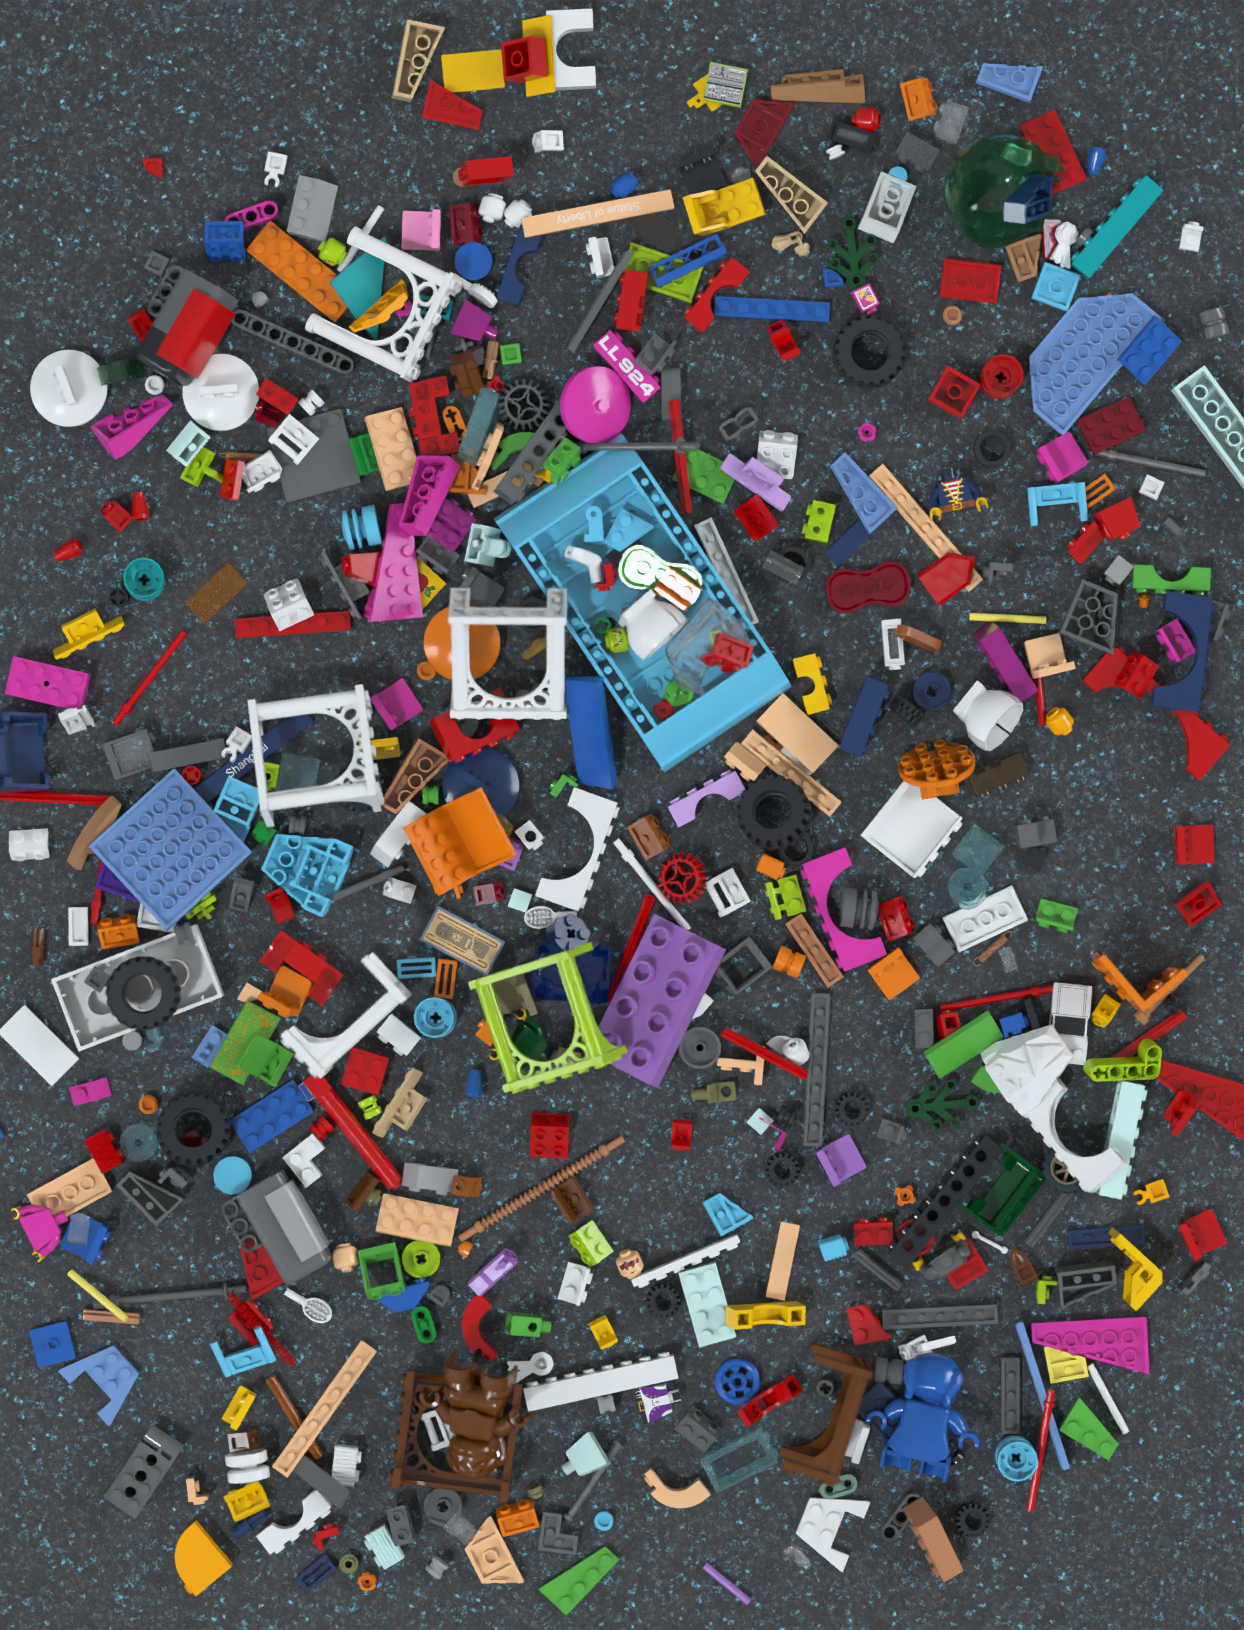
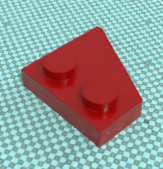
M970 1239L966 1240L970 1250V1255L966 1258L968 1262L947 1276L955 1290L988 1271Z

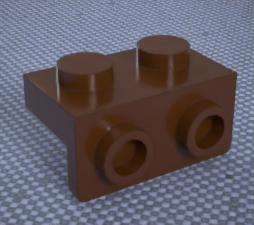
M575 1176L550 1191L553 1201L558 1204L563 1217L569 1224L595 1209Z

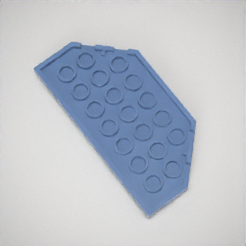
M1133 293L1078 298L1029 356L1033 412L1063 436L1122 365L1117 361L1120 355L1153 316H1156L1159 320H1161V317Z

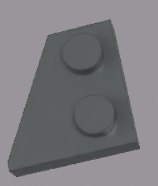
M1203 1260L1177 1288L1185 1296H1188L1197 1287L1200 1280L1205 1279L1209 1275L1211 1266Z

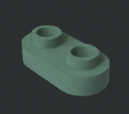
M849 1473L840 1475L839 1485L834 1484L831 1492L826 1491L828 1485L821 1483V1495L825 1499H834L854 1492L857 1488L855 1476ZM850 1480L851 1485L845 1486L844 1481Z

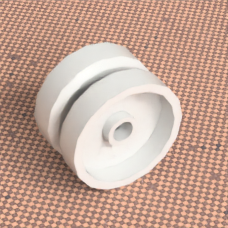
M254 1449L248 1452L226 1454V1466L234 1468L227 1473L228 1483H248L270 1477L269 1466L261 1464L268 1459L267 1449Z

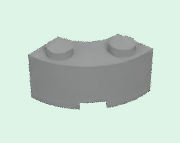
M405 1163L402 1186L409 1187L410 1191L420 1192L421 1189L436 1190V1194L447 1195L448 1192H452L453 1177L458 1175L459 1169Z

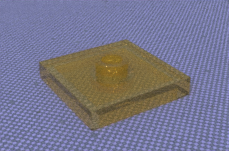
M547 636L542 640L540 637L530 644L532 647L521 654L525 661H528L547 647Z

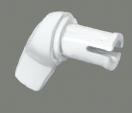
M568 546L566 548L565 557L588 567L591 583L603 581L600 568L602 559L599 555L579 547Z

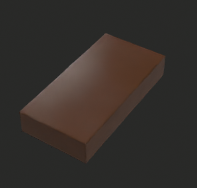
M366 1171L345 1202L353 1210L358 1211L379 1180L371 1172Z

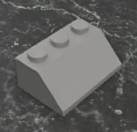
M299 175L287 233L322 242L323 239L326 241L338 186L319 179Z

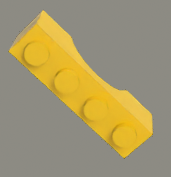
M797 1301L726 1305L725 1325L734 1330L750 1329L758 1324L805 1325L806 1306Z

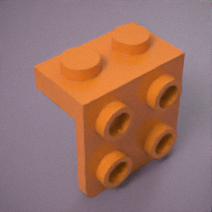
M281 966L270 991L260 992L257 999L263 1002V1006L278 1010V1014L283 1017L299 1016L313 982L294 970Z

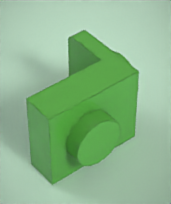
M569 773L567 776L562 775L559 780L555 778L549 787L552 790L550 794L557 798L567 782L577 788L579 786L576 783L578 779Z

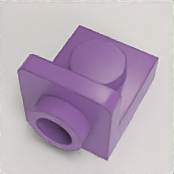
M508 837L517 856L499 865L514 871L525 844L516 838Z

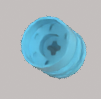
M375 505L362 507V516H358L356 510L351 509L353 518H349L347 510L342 511V530L350 550L355 549V540H357L359 548H363V539L365 538L369 546L382 544Z
M437 997L427 998L417 1006L414 1013V1022L418 1031L423 1035L431 1038H440L450 1034L455 1028L457 1012L454 1006L445 999ZM436 1012H438V1016H441V1020H438L437 1023L432 1019Z
M1019 1435L1006 1436L1000 1440L996 1446L994 1456L1003 1476L1017 1482L1031 1477L1037 1469L1038 1459L1029 1440ZM1013 1453H1014V1454H1018L1019 1458H1018V1459H1016L1015 1457L1012 1458L1011 1455H1012Z

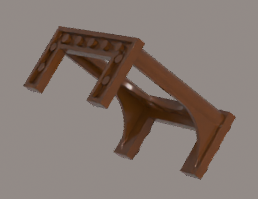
M812 1342L810 1351L816 1353L814 1363L845 1372L829 1425L820 1437L803 1446L787 1447L780 1445L778 1453L782 1455V1468L785 1469L786 1473L796 1475V1473L804 1474V1478L815 1481V1478H817L823 1484L833 1487L834 1484L839 1485L841 1466L868 1379L871 1380L873 1371L866 1358Z
M409 1369L402 1377L401 1386H405V1392L401 1393L400 1403L404 1404L403 1412L399 1411L398 1423H401L400 1431H396L395 1442L399 1443L398 1450H394L393 1461H396V1466L389 1473L388 1482L392 1483L391 1487L400 1488L401 1484L491 1495L500 1497L499 1502L507 1503L517 1427L508 1434L507 1460L504 1464L503 1479L464 1477L458 1473L446 1472L434 1467L423 1456L418 1445V1423L428 1407L420 1404L416 1400L415 1395L418 1391H422L424 1387L429 1388L432 1392H437L439 1388L443 1387L446 1392L444 1397H447L448 1383L444 1376L417 1373V1370ZM515 1383L507 1402L512 1403V1409L518 1404L519 1413L523 1384ZM412 1402L419 1407V1413H413L415 1407L412 1405ZM410 1426H414L415 1430L411 1431ZM408 1444H414V1450L405 1454L410 1448ZM414 1454L418 1455L419 1462L415 1466H408V1457ZM422 1464H425L427 1466V1470H423L422 1468L421 1471L417 1470L421 1467Z

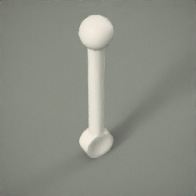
M977 1231L972 1232L971 1235L973 1238H978L990 1244L991 1246L999 1249L1002 1254H1006L1008 1252L1007 1247H1001L1000 1245L979 1235Z

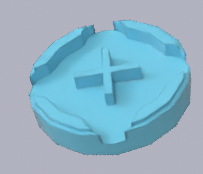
M236 1156L226 1157L215 1167L213 1173L214 1182L223 1193L230 1195L239 1194L251 1182V1168L242 1158Z

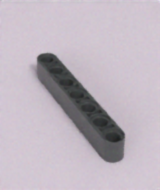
M244 310L233 312L235 315L232 323L235 327L342 375H350L354 371L355 366L352 359ZM240 314L244 315V323L237 324L235 321L236 317ZM256 322L263 324V329L259 332L253 330V325ZM273 330H279L281 334L276 340L270 337ZM289 339H298L297 346L289 347ZM311 345L316 348L315 353L307 355L305 352L306 348ZM327 353L333 355V360L330 363L323 361V356ZM344 361L351 363V367L347 371H343L340 368L341 363Z

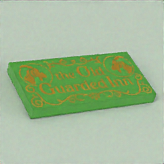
M246 1000L209 1067L244 1085L250 1073L238 1068L241 1057L255 1034L269 1039L281 1018Z

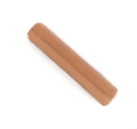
M84 1309L83 1320L139 1324L140 1314L124 1312L129 1318L123 1322L111 1311Z

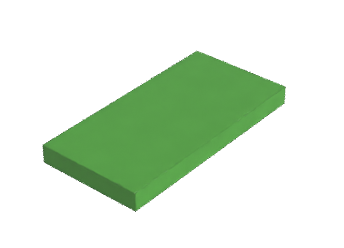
M986 1011L923 1053L940 1079L986 1050L995 1042L1003 1039L1004 1036L989 1011Z

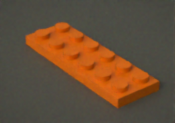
M269 221L246 249L249 254L334 323L348 309L329 284L337 275L273 222Z

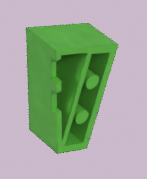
M1077 1395L1057 1428L1109 1461L1118 1443Z

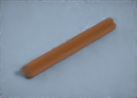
M273 1375L266 1380V1383L297 1431L302 1425L303 1420L279 1381ZM314 1440L308 1451L314 1460H318L323 1456V1452Z

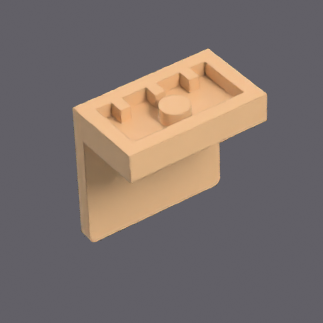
M1059 633L1024 642L1032 679L1076 669L1074 661L1067 663Z

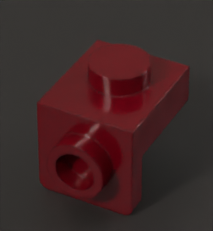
M263 399L261 402L258 401L254 412L257 413L255 421L277 428L284 412L266 405L267 401Z

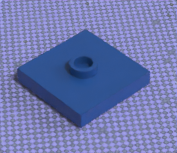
M67 1321L29 1330L38 1368L76 1358Z

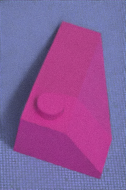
M162 394L142 402L140 407L130 410V408H126L123 410L124 413L113 416V414L108 415L90 427L105 450L116 460L131 451L173 404Z

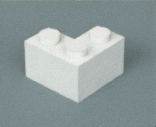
M313 1133L283 1157L284 1161L306 1188L323 1175L311 1159L326 1147Z

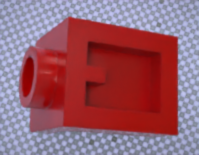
M114 499L106 502L100 512L120 532L133 519Z

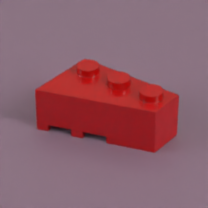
M626 269L625 273L621 274L620 284L623 287L622 292H618L617 303L620 306L619 311L615 312L614 322L617 323L616 328L638 332L641 330L649 272Z

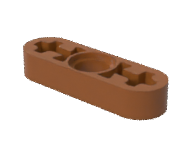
M897 625L896 637L926 650L940 652L941 640L909 626Z

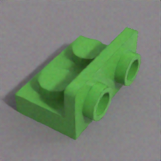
M1040 899L1034 921L1039 922L1038 926L1049 928L1050 925L1056 926L1057 931L1068 934V930H1074L1073 926L1078 908Z

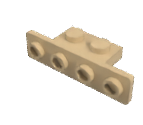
M415 1068L407 1072L404 1082L396 1090L394 1098L386 1106L384 1114L376 1122L372 1133L383 1138L392 1123L408 1131L427 1100L426 1097L414 1090L423 1072Z

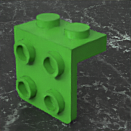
M255 1034L241 1057L238 1068L276 1087L294 1053L276 1042Z

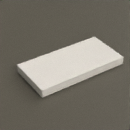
M1012 885L942 917L958 952L1028 921Z
M26 1005L0 1029V1035L51 1086L80 1059Z

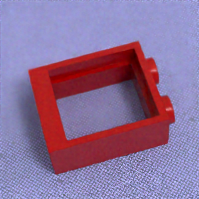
M512 156L469 160L458 170L459 181H462L463 186L508 182L514 176Z

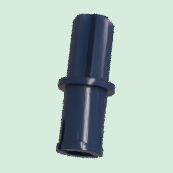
M261 1510L248 1519L244 1518L243 1522L230 1529L231 1533H233L232 1535L235 1539H239L250 1530L254 1531L256 1526L267 1520V1515Z

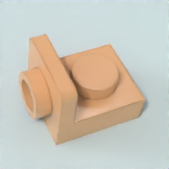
M195 1476L187 1477L188 1502H193L194 1505L204 1504L205 1500H208L209 1495H197V1492H200L199 1480L195 1481Z

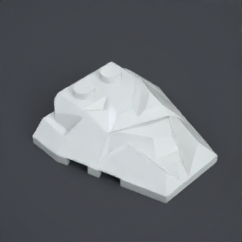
M1053 1025L995 1042L981 1053L982 1060L986 1064L984 1066L1006 1101L1012 1103L1022 1116L1027 1115L1040 1105L1045 1093L1050 1091L1055 1079L1062 1074L1074 1057Z

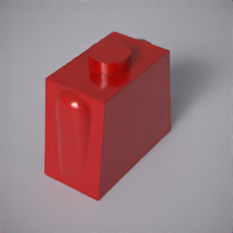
M1131 497L1092 515L1108 541L1120 537V540L1131 535L1130 531L1141 527Z

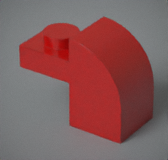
M783 319L766 327L781 360H791L801 353Z

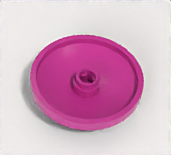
M600 366L583 368L571 376L562 391L560 400L562 420L567 430L575 438L583 442L604 443L610 441L623 430L630 415L631 399L627 385L615 371Z

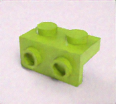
M593 1220L587 1222L568 1236L572 1246L578 1250L583 1262L589 1267L599 1263L614 1252Z

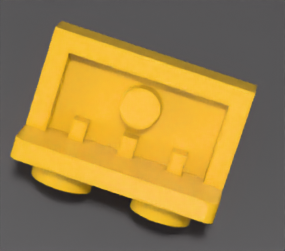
M259 1481L248 1482L245 1484V1487L239 1490H231L228 1492V1495L223 1497L229 1506L235 1522L271 1506L265 1490Z

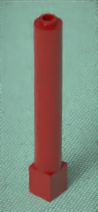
M311 1074L302 1081L388 1190L391 1188L395 1190L402 1185L401 1180L403 1177L326 1079L324 1077L319 1078L318 1076L315 1078Z

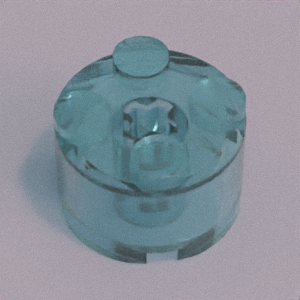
M960 868L956 870L949 878V897L957 907L965 910H971L981 905L987 895V885L983 874L975 868ZM964 886H971V890L964 891Z

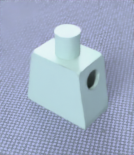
M588 1432L566 1451L569 1461L561 1465L566 1475L576 1470L579 1476H584L609 1466L611 1463L594 1434Z

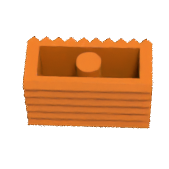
M763 853L756 866V871L776 880L778 877L782 879L786 868L783 867L785 863Z

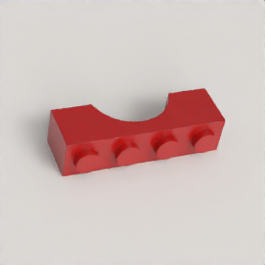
M731 258L729 261L726 259L719 267L721 272L718 276L714 274L708 282L710 285L706 291L702 289L696 297L697 303L694 306L690 305L684 313L686 315L685 321L702 334L715 318L710 307L713 295L725 287L738 289L750 274V271L734 258Z

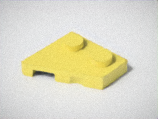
M1043 1346L1051 1384L1089 1377L1085 1357Z

